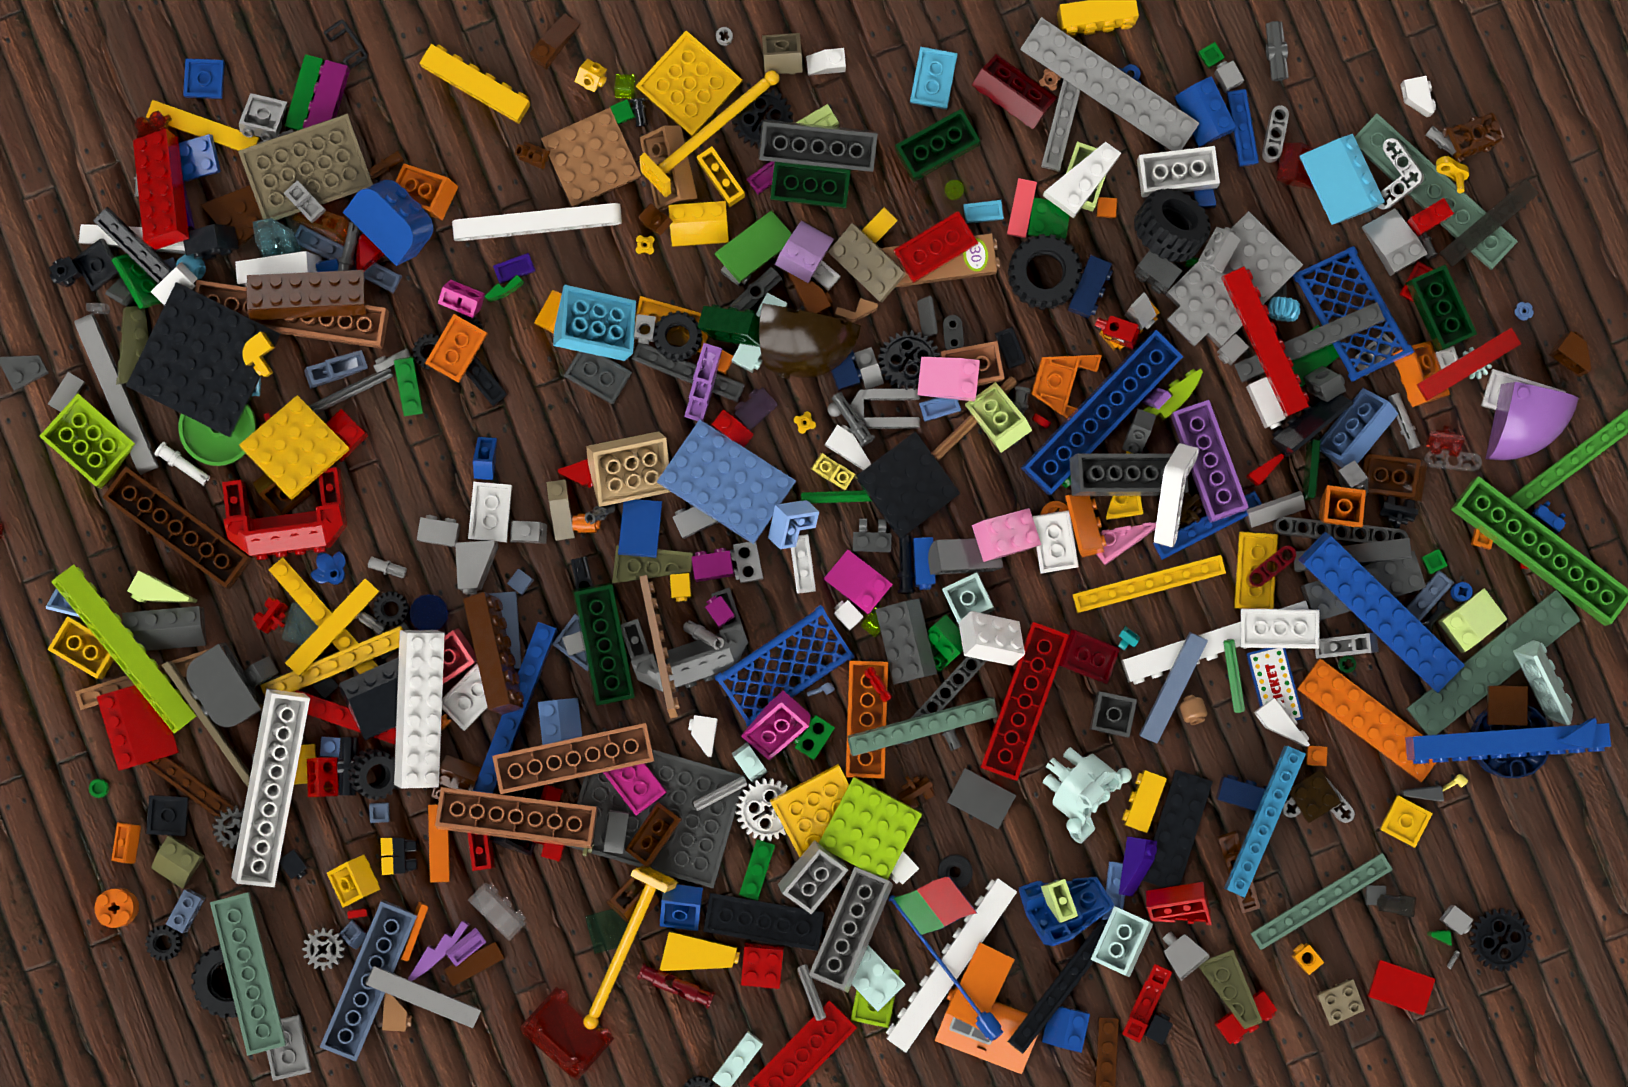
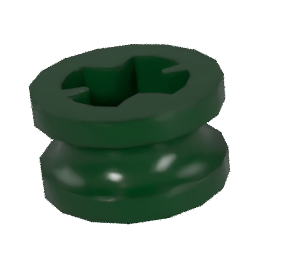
M1351 656L1341 657L1338 661L1339 670L1343 673L1353 672L1356 668V660ZM1349 659L1352 667H1348L1346 670L1344 669L1345 666H1342V662Z

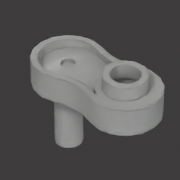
M404 349L388 358L384 355L375 360L376 364L373 367L376 372H380L394 365V359L406 358L411 355L408 349Z

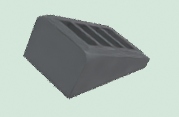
M1441 786L1412 788L1400 791V795L1444 801Z

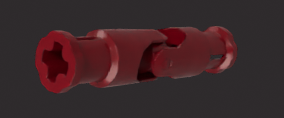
M643 963L637 977L639 980L644 979L651 982L655 987L678 994L688 1001L701 1003L707 1009H709L715 992L710 993L700 989V986L683 981L681 978L668 972L648 967L646 963ZM666 980H673L671 987L665 983Z

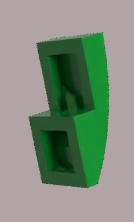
M516 275L504 288L497 283L485 295V298L489 302L502 299L516 291L524 282Z

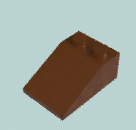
M1365 454L1363 472L1368 477L1369 493L1394 496L1405 500L1422 501L1428 464L1419 459Z

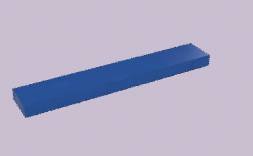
M1256 491L1245 495L1248 509L1262 504ZM1247 510L1212 523L1209 522L1206 515L1200 518L1201 521L1199 523L1193 522L1179 529L1174 547L1155 542L1153 545L1161 560L1247 517Z

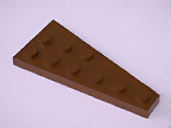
M251 185L201 204L216 224L235 226L239 248L269 224L264 223Z

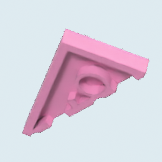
M1156 522L1143 523V525L1132 527L1125 526L1115 528L1114 530H1102L1100 535H1104L1107 546L1103 547V553L1096 555L1104 565H1107L1156 529Z

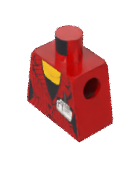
M1109 316L1108 321L1098 317L1094 326L1095 329L1103 331L1105 339L1131 350L1134 349L1140 335L1138 324L1114 316Z

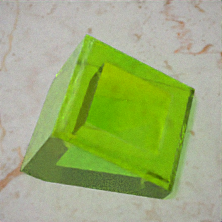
M616 74L615 97L634 98L635 75Z
M876 608L871 611L861 624V627L873 637H876L881 631Z

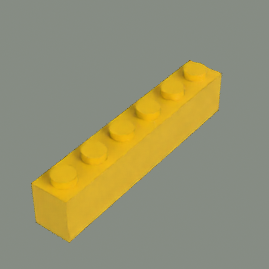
M431 44L420 61L422 68L520 124L531 105L528 96L521 92H518V94L513 92L512 87L504 82L502 84L496 82V78L489 73L482 74L477 66L471 63L469 65L465 64L460 56L456 54L452 56L446 53L447 49L441 45L434 46Z

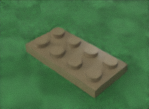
M854 223L847 228L828 251L879 302H883L907 274Z

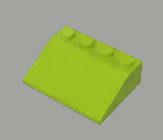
M78 393L39 436L93 485L101 489L115 475L135 446V443Z

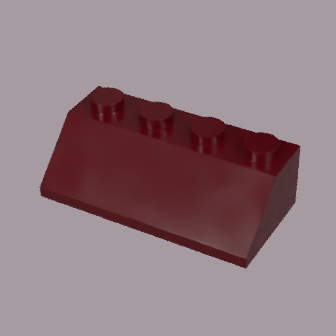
M997 54L981 69L972 84L978 92L985 94L995 104L1006 109L1009 114L1017 117L1032 129L1037 126L1057 99L1055 95Z

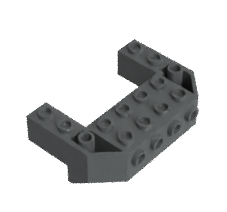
M730 588L711 594L712 597L715 595L717 598L721 596L735 615V618L722 626L723 630H720V633L715 634L724 640L723 647H719V650L703 641L697 640L668 650L669 658L666 659V663L671 665L673 675L669 677L670 681L674 680L676 692L682 686H686V689L696 686V681L704 679V682L715 679V675L720 672L723 673L741 660L749 643ZM639 619L621 624V631L637 679L663 692L656 655L650 653Z

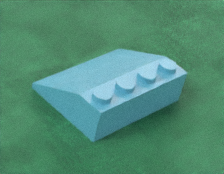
M1353 134L1336 139L1299 156L1331 225L1369 212L1385 203Z
M564 285L554 327L553 346L625 361L633 354L636 300Z

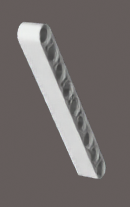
M619 203L457 219L452 221L454 241H468L622 224L621 205Z

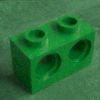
M816 715L814 718L811 717L809 727L804 734H800L795 739L794 743L797 744L795 748L815 760L835 727ZM821 723L824 726L823 733H814V724ZM806 739H810L814 743V747L809 751L805 750L802 746L803 741Z

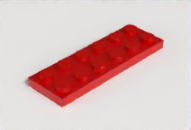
M829 1000L823 1006L826 1018L817 1021L815 1016H813L748 1085L750 1087H800L857 1027Z

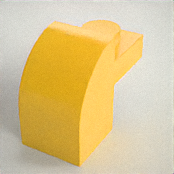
M259 332L246 342L243 348V360L246 365L254 363L255 366L253 368L259 376L268 377L274 372L263 356L275 347L265 332Z

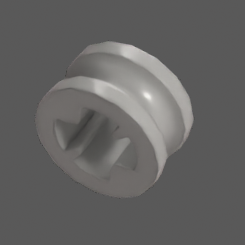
M721 27L716 32V40L720 45L727 46L733 40V33L729 28ZM727 32L729 39L721 40L720 34Z

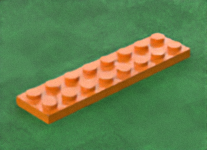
M1321 658L1318 659L1298 686L1297 690L1419 782H1423L1437 763H1433L1432 759H1429V763L1413 764V760H1407L1405 737L1423 735Z

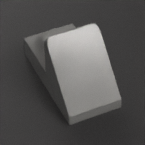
M872 347L854 353L865 389L884 384Z

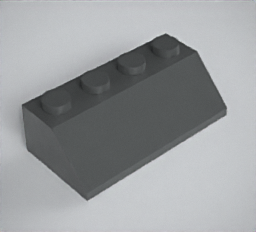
M195 606L122 613L123 626L131 630L135 641L142 644L146 651L207 646L204 607Z

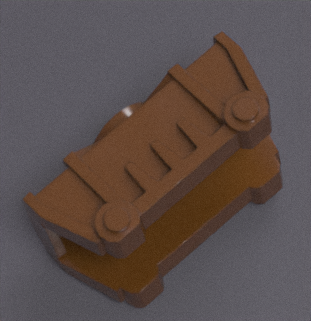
M1493 112L1479 118L1474 116L1470 118L1469 122L1459 124L1453 128L1447 126L1441 130L1444 138L1450 137L1456 150L1452 156L1458 163L1463 162L1466 157L1479 152L1487 153L1491 151L1494 145L1505 138ZM1491 119L1492 123L1489 126H1483L1484 122ZM1473 129L1479 131L1480 138L1474 136ZM1462 131L1465 132V133L1463 134V136H1462V135H1455V134L1460 133V132H1462ZM1491 131L1496 132L1498 136L1491 137L1487 134ZM1464 140L1466 142L1470 141L1468 147L1461 149L1460 145Z

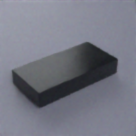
M1013 327L994 334L1008 370L1026 363Z

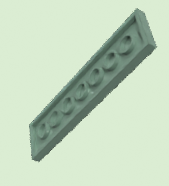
M250 892L210 902L247 1056L286 1046L287 1043Z

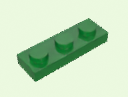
M413 356L394 359L404 416L423 414Z
M756 840L739 895L758 901L774 851V844Z

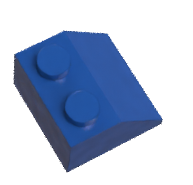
M677 885L675 889L666 893L663 892L660 926L698 931L703 888Z
M1060 1006L1045 1025L1042 1042L1082 1053L1090 1014Z

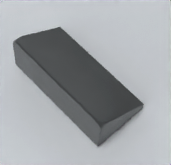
M928 296L917 301L922 337L926 335L928 337H935L938 334L933 298Z

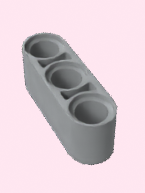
M1276 106L1269 116L1262 150V157L1268 163L1275 162L1282 153L1289 118V111L1284 106ZM1276 112H1280L1283 115L1282 120H1278L1275 117ZM1271 131H1278L1280 137L1274 138L1271 135ZM1274 149L1276 156H1270L1267 150Z

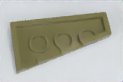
M138 306L123 308L122 340L119 348L120 360L118 361L119 371L116 385L127 384L149 339L145 308L139 309Z
M616 545L612 583L640 580L639 577L645 575L649 579L670 576L671 574L690 573L693 553L658 549L657 558L618 555L619 545Z
M1234 950L1210 958L1199 966L1202 973L1244 1029L1263 1023Z

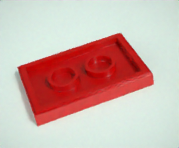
M1379 960L1367 997L1424 1016L1435 978Z

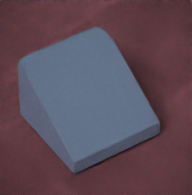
M518 568L507 584L523 595L533 582V579Z
M351 920L339 933L346 943L354 949H358L363 944L367 935L354 920Z

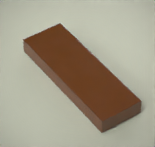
M494 942L470 955L457 967L453 964L444 969L452 986H455L505 959L497 942Z

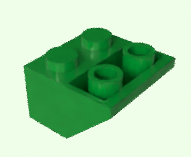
M944 615L927 631L938 672L944 669L963 651L960 629L947 615Z

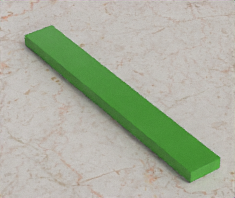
M1628 409L1508 499L1525 511L1628 433Z

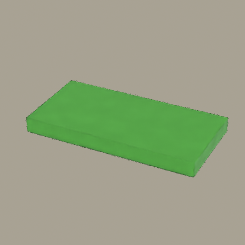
M771 210L716 251L715 256L740 283L779 254L792 233Z

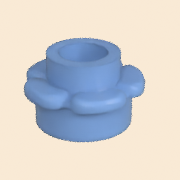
M1528 302L1518 303L1515 315L1520 320H1528L1534 314L1532 305Z

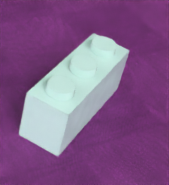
M747 1031L713 1076L712 1080L721 1087H731L762 1047L763 1042Z

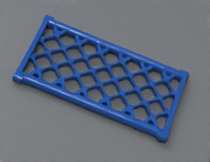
M1355 246L1299 271L1292 276L1295 282L1299 283L1322 326L1328 324L1332 316L1339 318L1346 316L1349 308L1356 310L1364 308L1366 300H1374L1378 303L1386 320L1383 327L1374 325L1368 329L1366 335L1359 333L1351 335L1349 343H1341L1340 341L1333 343L1349 373L1348 376L1351 382L1414 353V349L1407 343L1359 259ZM1348 255L1350 257L1348 263L1338 261ZM1331 263L1333 264L1330 271L1321 269ZM1335 265H1341L1346 268L1343 275L1333 273ZM1349 268H1356L1359 272L1356 279L1346 277V272ZM1314 271L1316 272L1313 279L1304 278V276ZM1318 273H1324L1329 276L1326 283L1315 280ZM1332 276L1342 280L1339 287L1329 285V280ZM1343 281L1354 282L1353 290L1342 289ZM1357 284L1366 285L1368 291L1365 295L1355 292ZM1313 285L1323 286L1325 288L1323 294L1314 295L1311 291ZM1326 289L1336 290L1338 292L1336 298L1325 297ZM1340 292L1350 294L1351 297L1348 303L1338 301L1337 298ZM1353 296L1364 299L1361 307L1351 304ZM1323 300L1333 303L1331 311H1323L1320 305ZM1336 304L1346 306L1344 315L1333 312ZM1371 328L1382 331L1379 339L1368 335ZM1384 332H1393L1396 338L1392 343L1382 340ZM1354 336L1364 338L1362 347L1351 344ZM1367 340L1378 343L1375 351L1364 347ZM1380 344L1391 347L1388 355L1378 352ZM1350 348L1360 350L1358 359H1350L1347 352ZM1393 348H1402V352L1391 356ZM1363 352L1374 355L1371 363L1360 360ZM1376 356L1386 358L1376 364L1373 363ZM1359 364L1369 366L1359 372L1356 371Z
M819 605L815 608L814 612L723 673L720 672L715 675V680L723 687L744 718L746 726L749 727L764 709L757 706L758 699L761 697L768 698L769 704L776 697L773 696L775 687H784V691L792 698L847 660H852L855 656L827 616L824 607ZM823 615L828 624H818V618ZM808 624L814 627L812 635H802V628ZM817 628H826L823 638L815 637ZM831 629L837 637L836 639L827 638ZM792 635L798 638L794 647L786 646L787 638ZM802 638L810 639L808 648H799ZM813 641H823L820 650L811 649ZM827 642L836 643L832 652L824 651ZM839 644H841L846 651L843 655L837 653ZM775 646L781 648L779 657H770L769 650ZM786 649L794 650L792 659L783 658ZM798 651L807 652L804 661L795 660ZM811 653H819L816 663L808 662ZM824 654L832 655L831 663L826 666L821 664ZM759 657L765 659L764 667L755 668L753 661ZM769 660L778 661L775 670L767 669ZM782 662L791 663L789 671H779ZM794 664H804L801 673L792 672ZM808 665L816 666V673L810 677L805 674ZM743 668L749 670L747 679L738 678L737 672ZM753 671L762 672L759 681L750 680ZM766 673H775L772 682H763ZM779 674L788 675L785 684L776 683ZM791 676L800 677L801 683L795 687L789 685ZM726 679L733 681L732 688L730 690L723 682ZM737 682H746L744 691H734ZM749 684H759L756 693L747 692ZM763 685L772 686L770 694H760L761 687ZM734 694L743 695L740 704L733 697ZM747 696L756 697L752 706L744 705ZM743 709H752L753 715L748 718Z

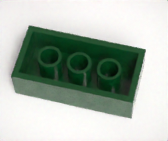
M961 108L896 144L895 151L911 180L915 182L977 148L980 145V139Z
M774 162L770 200L846 209L851 170Z
M1446 264L1406 282L1437 352L1477 335Z

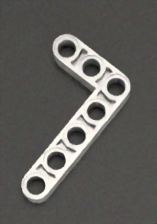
M1179 443L1166 464L1154 536L1155 543L1174 547L1176 543L1185 482L1197 460L1199 448Z

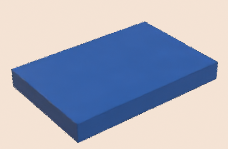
M635 499L623 502L618 555L657 558L662 501Z

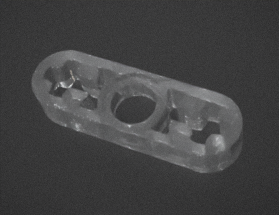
M1431 450L1425 455V463L1431 468L1473 472L1482 465L1481 457L1474 453ZM1435 454L1437 458H1443V454H1445L1444 465H1442L1443 461H1436L1433 464V460H1430L1429 457ZM1451 455L1458 458L1456 466H1452L1448 462V458ZM1474 458L1473 460L1477 462L1473 468L1468 463H1464L1463 467H1461L1463 460L1469 461Z

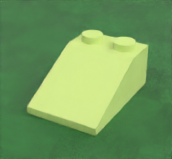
M996 382L978 394L975 401H969L965 404L1001 453L1032 431L1026 418Z
M142 571L137 572L127 590L132 593L131 597L143 603L147 601L161 603L197 602V599Z
M1483 588L1439 620L1438 623L1459 652L1463 653L1483 640L1505 622L1507 618L1486 589Z

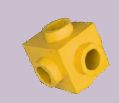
M587 58L580 66L574 82L584 86L587 90L595 92L599 87L602 88L607 80V77H605L607 69Z

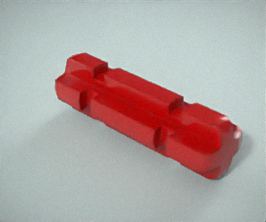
M873 667L866 669L864 673L867 678H870V683L876 692L880 694L881 700L883 702L890 700L892 696L889 691H886V686L879 675H876L875 669Z

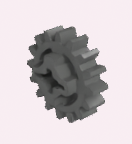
M228 806L227 812L224 813L220 810L221 816L214 817L217 823H212L213 828H215L212 832L214 836H217V842L222 841L221 844L224 847L229 844V847L233 849L234 844L238 845L242 823L240 822V817L243 818L244 808L239 811L237 806H234L233 810ZM221 831L227 833L228 838L225 837Z

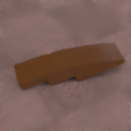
M1236 831L1217 836L1229 875L1241 849ZM1252 880L1245 898L1235 894L1242 914L1260 908Z

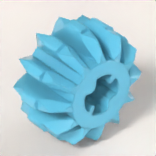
M1273 297L1267 307L1269 311L1268 316L1276 321H1296L1300 314V303L1292 298Z

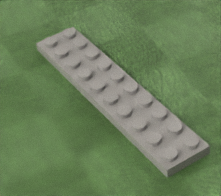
M1042 17L1020 49L1171 151L1182 150L1199 125V122Z

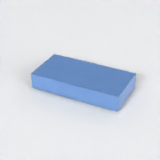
M935 398L919 403L924 422L961 411L959 401L956 399Z

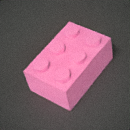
M1030 508L987 519L972 525L983 562L1026 551L1041 545Z

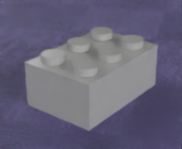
M814 840L778 883L782 894L812 914L846 874L848 868L843 860L827 851Z

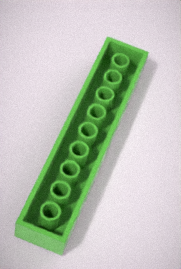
M1479 476L1470 482L1450 509L1474 528L1480 530L1483 535L1493 540L1495 544L1602 625L1612 624L1627 604L1628 589Z

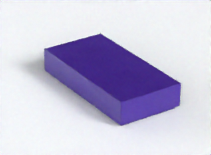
M529 253L493 266L499 284L511 281L516 275L522 277L536 272Z

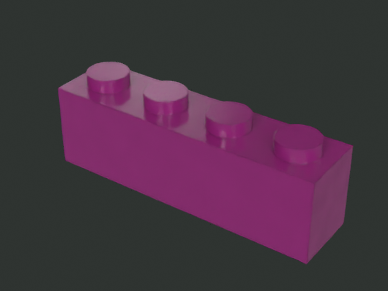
M325 60L324 65H321L319 70L321 77L319 83L316 82L314 86V100H311L309 103L308 111L310 113L308 119L305 118L303 128L337 117L350 74V69L347 65Z

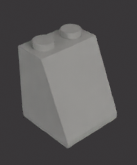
M494 540L455 543L458 589L463 591L465 595L477 594L478 590H482L498 550V543Z

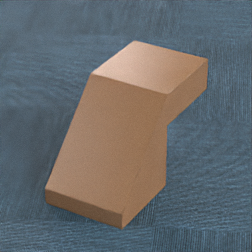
M860 298L856 313L837 307L835 317L853 323L877 311L878 304Z

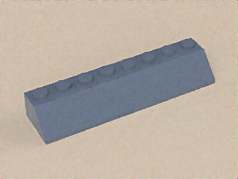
M381 899L320 1048L357 1061L385 992L370 987L365 983L373 966L391 973L394 972L417 915Z

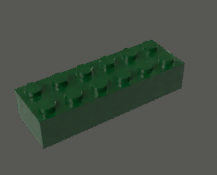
M605 583L572 590L594 703L599 706L635 698L613 585Z

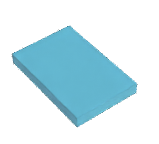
M920 47L910 103L947 110L957 53Z

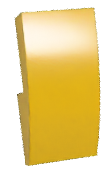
M884 207L862 231L876 244L898 220Z

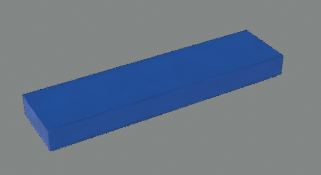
M1246 89L1227 92L1230 115L1236 125L1233 134L1239 167L1258 164L1259 160Z

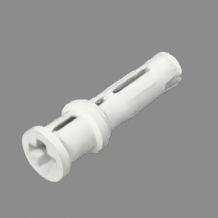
M162 442L155 451L154 455L156 457L159 456L167 461L169 466H176L202 484V486L210 479V475H207L181 457L180 452L168 447L166 442Z

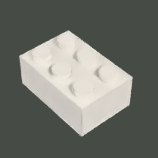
M971 611L959 622L964 656L1013 666L1025 655L1019 621Z

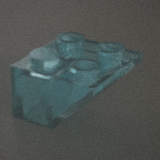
M272 218L253 222L255 242L262 257L302 252L293 230Z

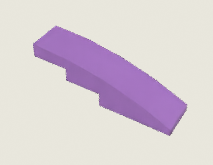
M703 343L684 417L696 421L700 419L704 422L722 348Z
M465 920L461 921L453 936L446 933L436 948L431 945L428 946L408 980L414 981L446 956L445 952L461 939L470 924Z

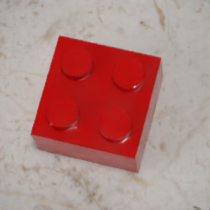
M745 942L741 985L780 989L784 946Z

